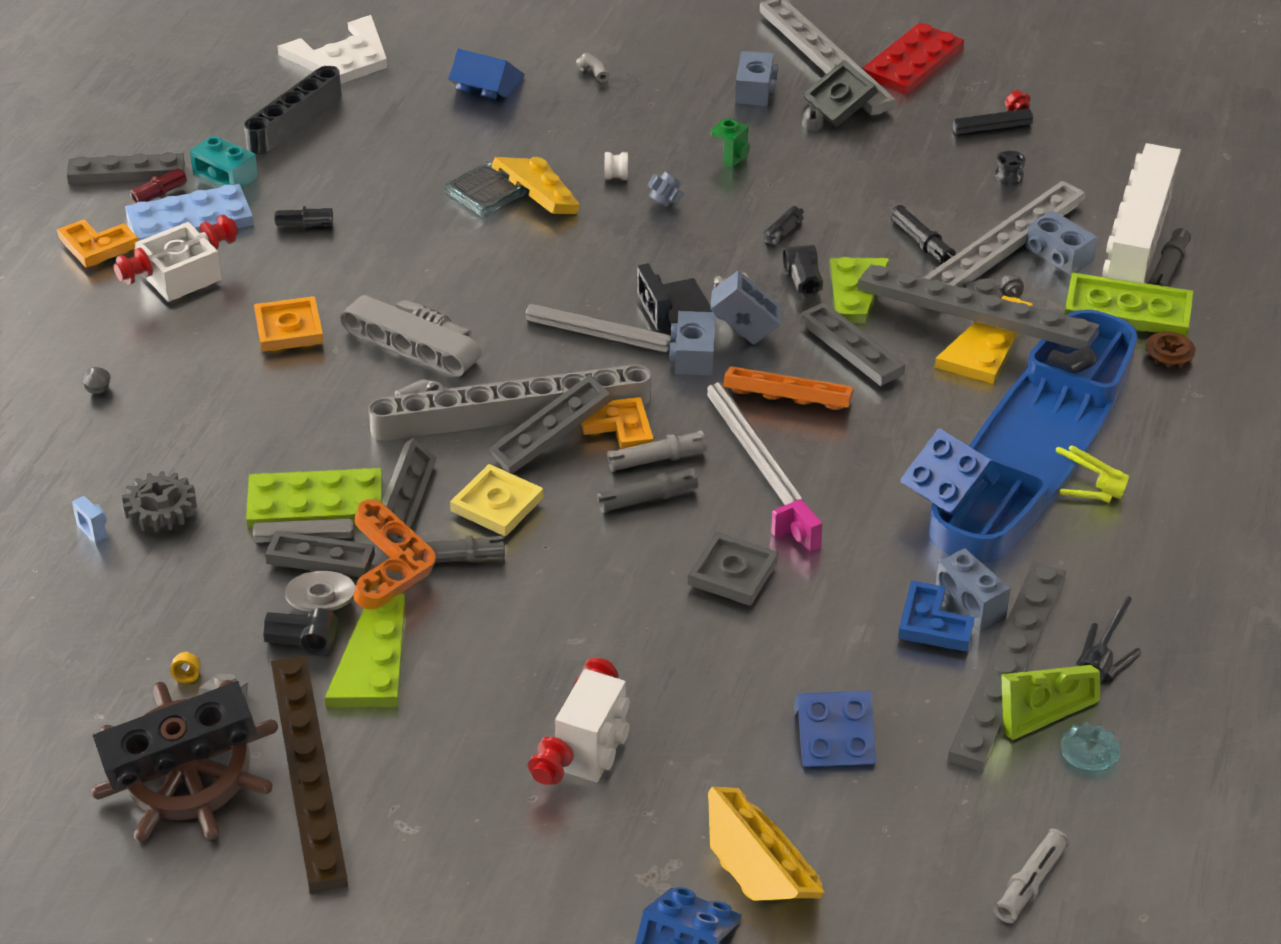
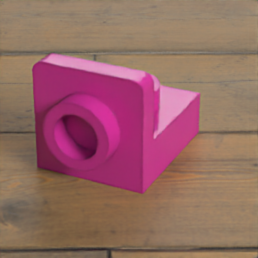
M802 499L772 511L771 533L775 538L792 532L795 540L801 541L809 552L821 548L823 523Z

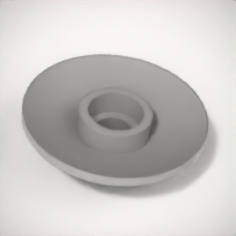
M314 571L302 574L291 580L286 586L285 597L291 606L302 611L311 612L318 608L333 611L352 601L355 584L348 576L338 572Z

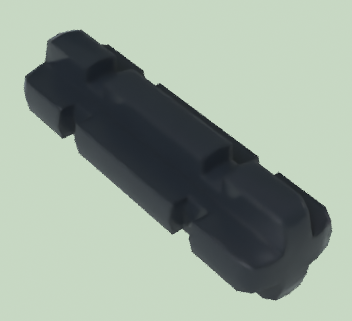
M792 206L763 232L765 244L769 243L771 246H775L804 219L802 215L804 213L803 209Z

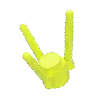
M1073 445L1069 447V451L1061 447L1056 448L1057 453L1100 474L1095 487L1101 489V492L1060 489V495L1098 499L1106 503H1110L1112 497L1120 500L1129 479L1128 474L1110 467Z

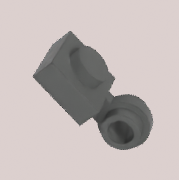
M1009 274L1001 279L1000 285H996L993 278L965 282L964 288L986 295H994L999 298L1003 296L1019 298L1023 294L1024 283L1020 277Z

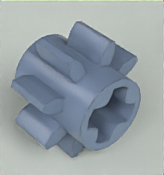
M665 171L661 177L654 174L647 184L648 187L653 189L649 196L665 207L671 201L677 205L684 195L679 190L682 182Z

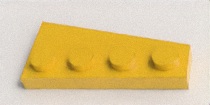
M1007 296L1001 298L1016 303H1025L1031 307L1033 303L1022 301L1018 298ZM975 321L935 358L934 368L994 384L1020 333Z

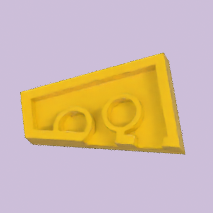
M494 157L491 167L497 172L502 170L510 175L509 181L514 185H522L530 190L529 196L552 214H577L580 207L579 202L559 179V176L550 168L546 160L540 157H532L531 159Z

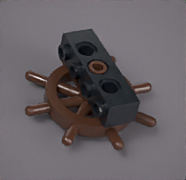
M224 680L214 690L189 699L172 701L166 684L157 682L152 690L158 707L149 711L144 716L117 726L103 725L98 733L93 734L108 780L94 785L91 789V796L94 799L100 800L127 789L135 803L146 811L134 831V838L139 842H144L148 839L159 818L169 820L198 818L204 836L209 840H214L219 835V829L213 812L226 804L238 792L240 787L264 795L272 791L273 785L269 780L248 773L250 764L248 743L274 734L278 730V724L272 719L254 724L239 681ZM232 750L228 766L208 759ZM203 773L218 780L204 789L200 775ZM167 774L157 793L143 784ZM185 781L190 795L174 797L173 794L180 782Z

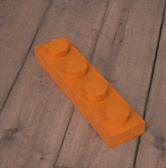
M732 366L725 373L723 387L732 388L731 391L738 394H749L750 391L762 393V396L768 399L786 397L792 398L798 404L822 403L825 404L826 408L841 410L844 407L848 408L854 393L853 386Z

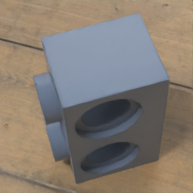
M1052 210L1029 224L1026 248L1071 275L1094 261L1098 237Z
M964 548L938 562L935 585L946 587L944 600L960 615L975 617L973 627L979 632L1007 617L1011 588L967 549Z

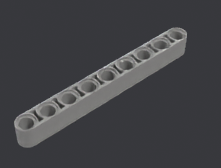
M627 365L382 397L373 400L369 404L371 435L377 440L389 441L523 423L589 374L610 393L611 400L641 397L645 406L651 400V371L643 365Z

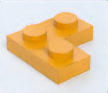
M85 219L57 229L59 239L86 268L135 249V243L139 241L138 237L125 223L99 233Z
M641 397L611 400V402L581 423L583 435L615 431L620 449L653 442V435Z

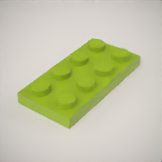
M1072 273L1064 315L1066 316L1077 310H1095L1119 317L1127 321L1138 331L1173 332L1187 337L1193 290Z
M362 468L249 474L246 512L247 529H253L255 523L352 519L355 524V515L362 501L374 499L382 502V469Z

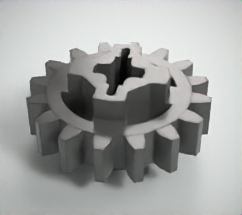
M161 471L159 476L147 473L146 480L134 479L135 486H127V494L122 495L125 518H130L132 526L140 523L141 530L143 531L148 529L149 526L154 528V532H159L160 528L165 526L168 530H172L173 523L185 524L184 516L192 517L193 508H197L194 485H189L187 477L179 480L178 473L175 472L170 477L165 476L164 471Z

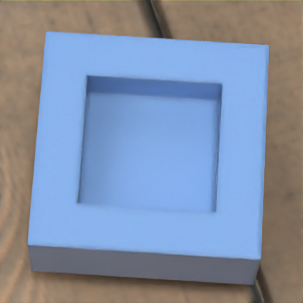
M85 496L72 501L77 527L94 543L107 538L104 524L107 522V518L103 509L98 504L93 505Z

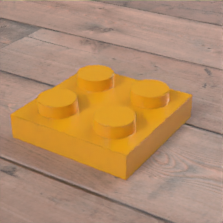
M315 296L254 304L262 352L324 343Z

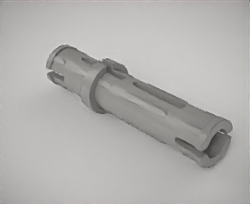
M702 430L678 437L672 434L667 435L664 440L616 451H608V463H612L609 467L614 472L619 469L668 458L674 461L678 460L681 455L706 451V439L702 440L705 435Z
M1050 829L1022 870L1012 875L1007 883V891L994 906V912L999 919L1007 923H1013L1027 902L1034 901L1039 893V885L1063 851L1069 846V839L1065 833L1058 829Z

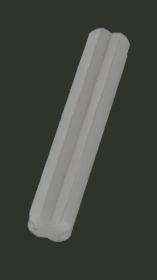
M352 519L255 523L253 526V538L256 543H270L275 531L330 539H351L354 536V523Z

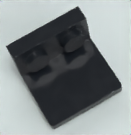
M649 263L637 265V295L656 330L669 329L672 323H678V311L712 312L710 304L694 278L662 284L659 274L653 272Z

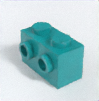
M215 135L210 136L190 150L193 174L222 187L224 185L240 184L242 189L258 178L256 155Z

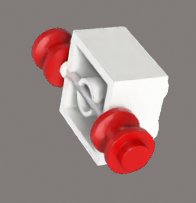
M223 214L217 217V224L211 225L207 221L201 223L200 233L189 222L138 241L135 243L134 257L129 259L124 255L116 257V264H114L115 274L120 281H125L128 285L135 282L136 275L142 274L168 302L181 298L188 293L222 280L217 249L219 248V242L223 240L228 244L236 241V235H238L237 225L232 218H228Z
M590 658L586 661L582 674L576 678L574 688L555 719V737H544L541 739L537 747L539 754H535L530 758L527 767L533 779L538 783L556 785L561 782L564 772L598 782L605 769L610 770L616 754L615 749L619 743L624 744L629 733L630 724L626 722V714L629 709L630 699L626 697V681L618 679L619 676L616 668L607 659Z

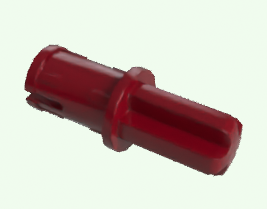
M177 168L160 177L153 176L151 181L131 189L130 196L134 203L148 202L159 196L163 198L167 192L187 182L186 175L183 170Z

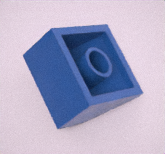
M458 48L448 80L457 85L456 89L461 92L471 94L472 90L481 92L480 96L496 100L497 96L507 98L520 84L525 74L506 60Z

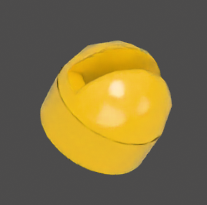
M188 651L180 652L171 664V676L180 683L194 682L198 678L201 669L199 657ZM184 663L189 664L186 671L181 669Z

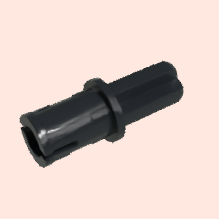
M303 206L302 210H277L274 213L275 225L303 226L304 230L307 227L314 226L333 227V208L306 209V206Z

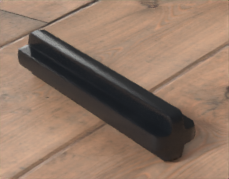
M1030 109L956 118L953 120V131L955 134L961 135L1027 126L1033 123V113Z

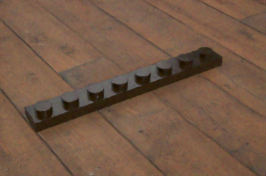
M304 655L271 661L272 675L309 893L348 887L307 657Z

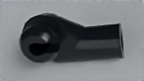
M1082 348L1070 354L1053 349L1047 363L1077 374L1092 367L1096 362L1097 356L1090 348Z

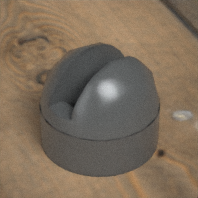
M811 107L805 109L802 115V126L808 130L821 129L824 126L823 111L819 107H816V109H811Z
M91 367L85 373L84 387L93 395L102 394L109 387L111 376L103 368Z

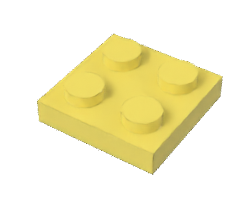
M488 464L450 501L451 512L506 537L544 498V489Z

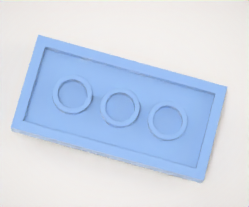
M240 184L224 185L220 188L204 191L197 190L189 194L167 196L159 200L137 202L134 205L125 206L131 230L138 237L139 241L186 222H189L200 233L201 223L207 221L211 225L217 224V217L223 214L228 218H232L237 228L254 225L252 213Z

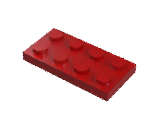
M919 22L862 67V69L878 84L908 95L963 50L965 40L954 36L950 32H944L933 28L929 24Z

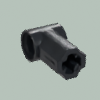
M815 245L784 248L783 265L785 273L792 275L798 293H802L804 297H814L819 291L823 290V279L818 269Z
M323 608L314 609L308 616L267 612L264 620V642L300 645L305 652L311 655L323 656L331 649L339 620L333 612Z

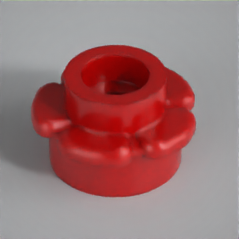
M1016 90L1006 98L1005 107L1007 111L1029 109L1031 97L1027 93L1024 94L1022 91Z

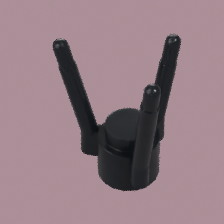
M1130 596L1125 597L1101 641L1093 646L1098 624H1091L1082 654L1076 662L1077 666L1092 665L1099 670L1100 681L1104 677L1111 681L1120 669L1141 653L1140 648H1135L1113 664V652L1107 647L1132 601Z

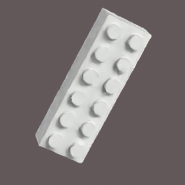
M1146 143L1143 153H1137L1134 169L1131 170L1129 183L1125 188L1123 202L1120 203L1118 216L1114 221L1112 235L1109 236L1106 249L1108 260H1105L1102 277L1139 283L1146 282L1172 198L1180 149Z

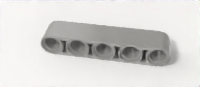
M366 295L360 296L340 314L342 326L351 334L455 377L463 375L482 354L478 343L472 338Z

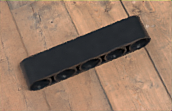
M322 66L247 119L244 122L247 150L254 154L269 152L339 100L342 96L340 70L335 66Z

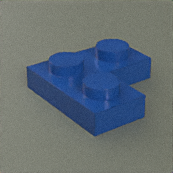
M911 580L899 626L898 638L968 652L975 617L941 611L946 587Z

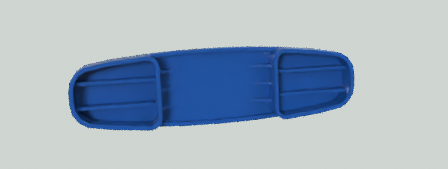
M1077 310L1066 315L1099 324V335L1090 346V349L1097 356L1096 362L1092 367L1077 374L1049 365L1047 361L1053 349L1065 354H1070L1079 349L1041 339L1030 351L1027 369L1007 391L969 445L974 450L991 459L1001 476L994 486L985 480L977 483L953 515L932 504L929 535L930 540L938 549L948 555H952L965 548L981 563H991L1000 560L1021 541L1059 495L1060 489L1065 487L1080 465L1057 453L1056 448L1061 447L1069 451V447L1073 445L1088 453L1112 412L1128 378L1138 336L1135 328L1127 321L1095 310Z

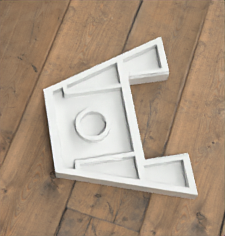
M371 15L348 22V30L354 36H350L348 39L337 43L326 44L324 47L313 50L301 38L277 46L279 56L311 71H315L322 66L337 67L340 70L341 84L387 68V58Z

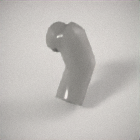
M584 53L582 57L577 59L578 67L582 71H587L591 68L599 83H605L609 80V73L605 63L591 53Z
M423 379L395 391V396L444 390V388L438 381Z

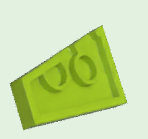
M830 258L829 272L834 310L851 323H866L876 294L858 290V279L871 264L888 268L889 258Z

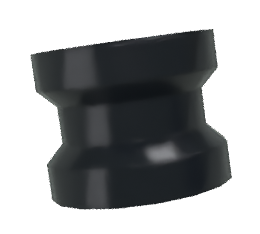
M1011 150L999 153L997 156V165L999 167L995 171V179L1004 185H1017L1021 183L1024 176L1022 169L1026 162L1025 156Z

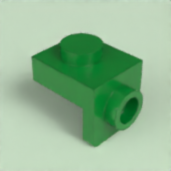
M728 118L722 119L711 129V136L724 141L723 164L733 168L738 162L745 159L749 153V126Z

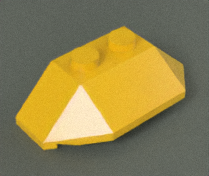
M711 787L708 792L710 848L720 859L721 866L732 874L740 884L742 892L752 901L819 899L823 896L825 892L822 888L820 876L781 829L759 807L750 803L746 799V795L739 788Z

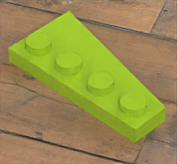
M399 594L377 609H363L326 693V708L398 707L406 605L405 594Z

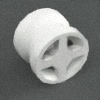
M605 152V181H611L613 178L628 181V152H622L620 155Z

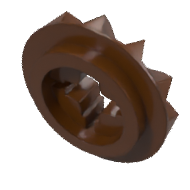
M1156 333L1150 336L1145 344L1147 358L1154 360L1155 365L1163 364L1167 368L1175 366L1181 369L1183 364H1191L1193 357H1195L1196 348L1193 342L1178 333Z

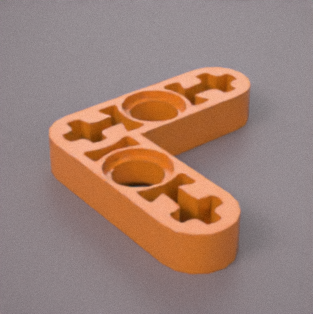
M374 499L362 501L355 515V525L390 557L362 575L357 581L353 593L354 601L362 608L369 610L381 607L427 577L434 566L436 554L425 541L383 503ZM397 534L403 539V542H392L386 535ZM386 572H398L404 579L400 581L392 580L387 576ZM379 583L377 593L373 592V590L377 588Z

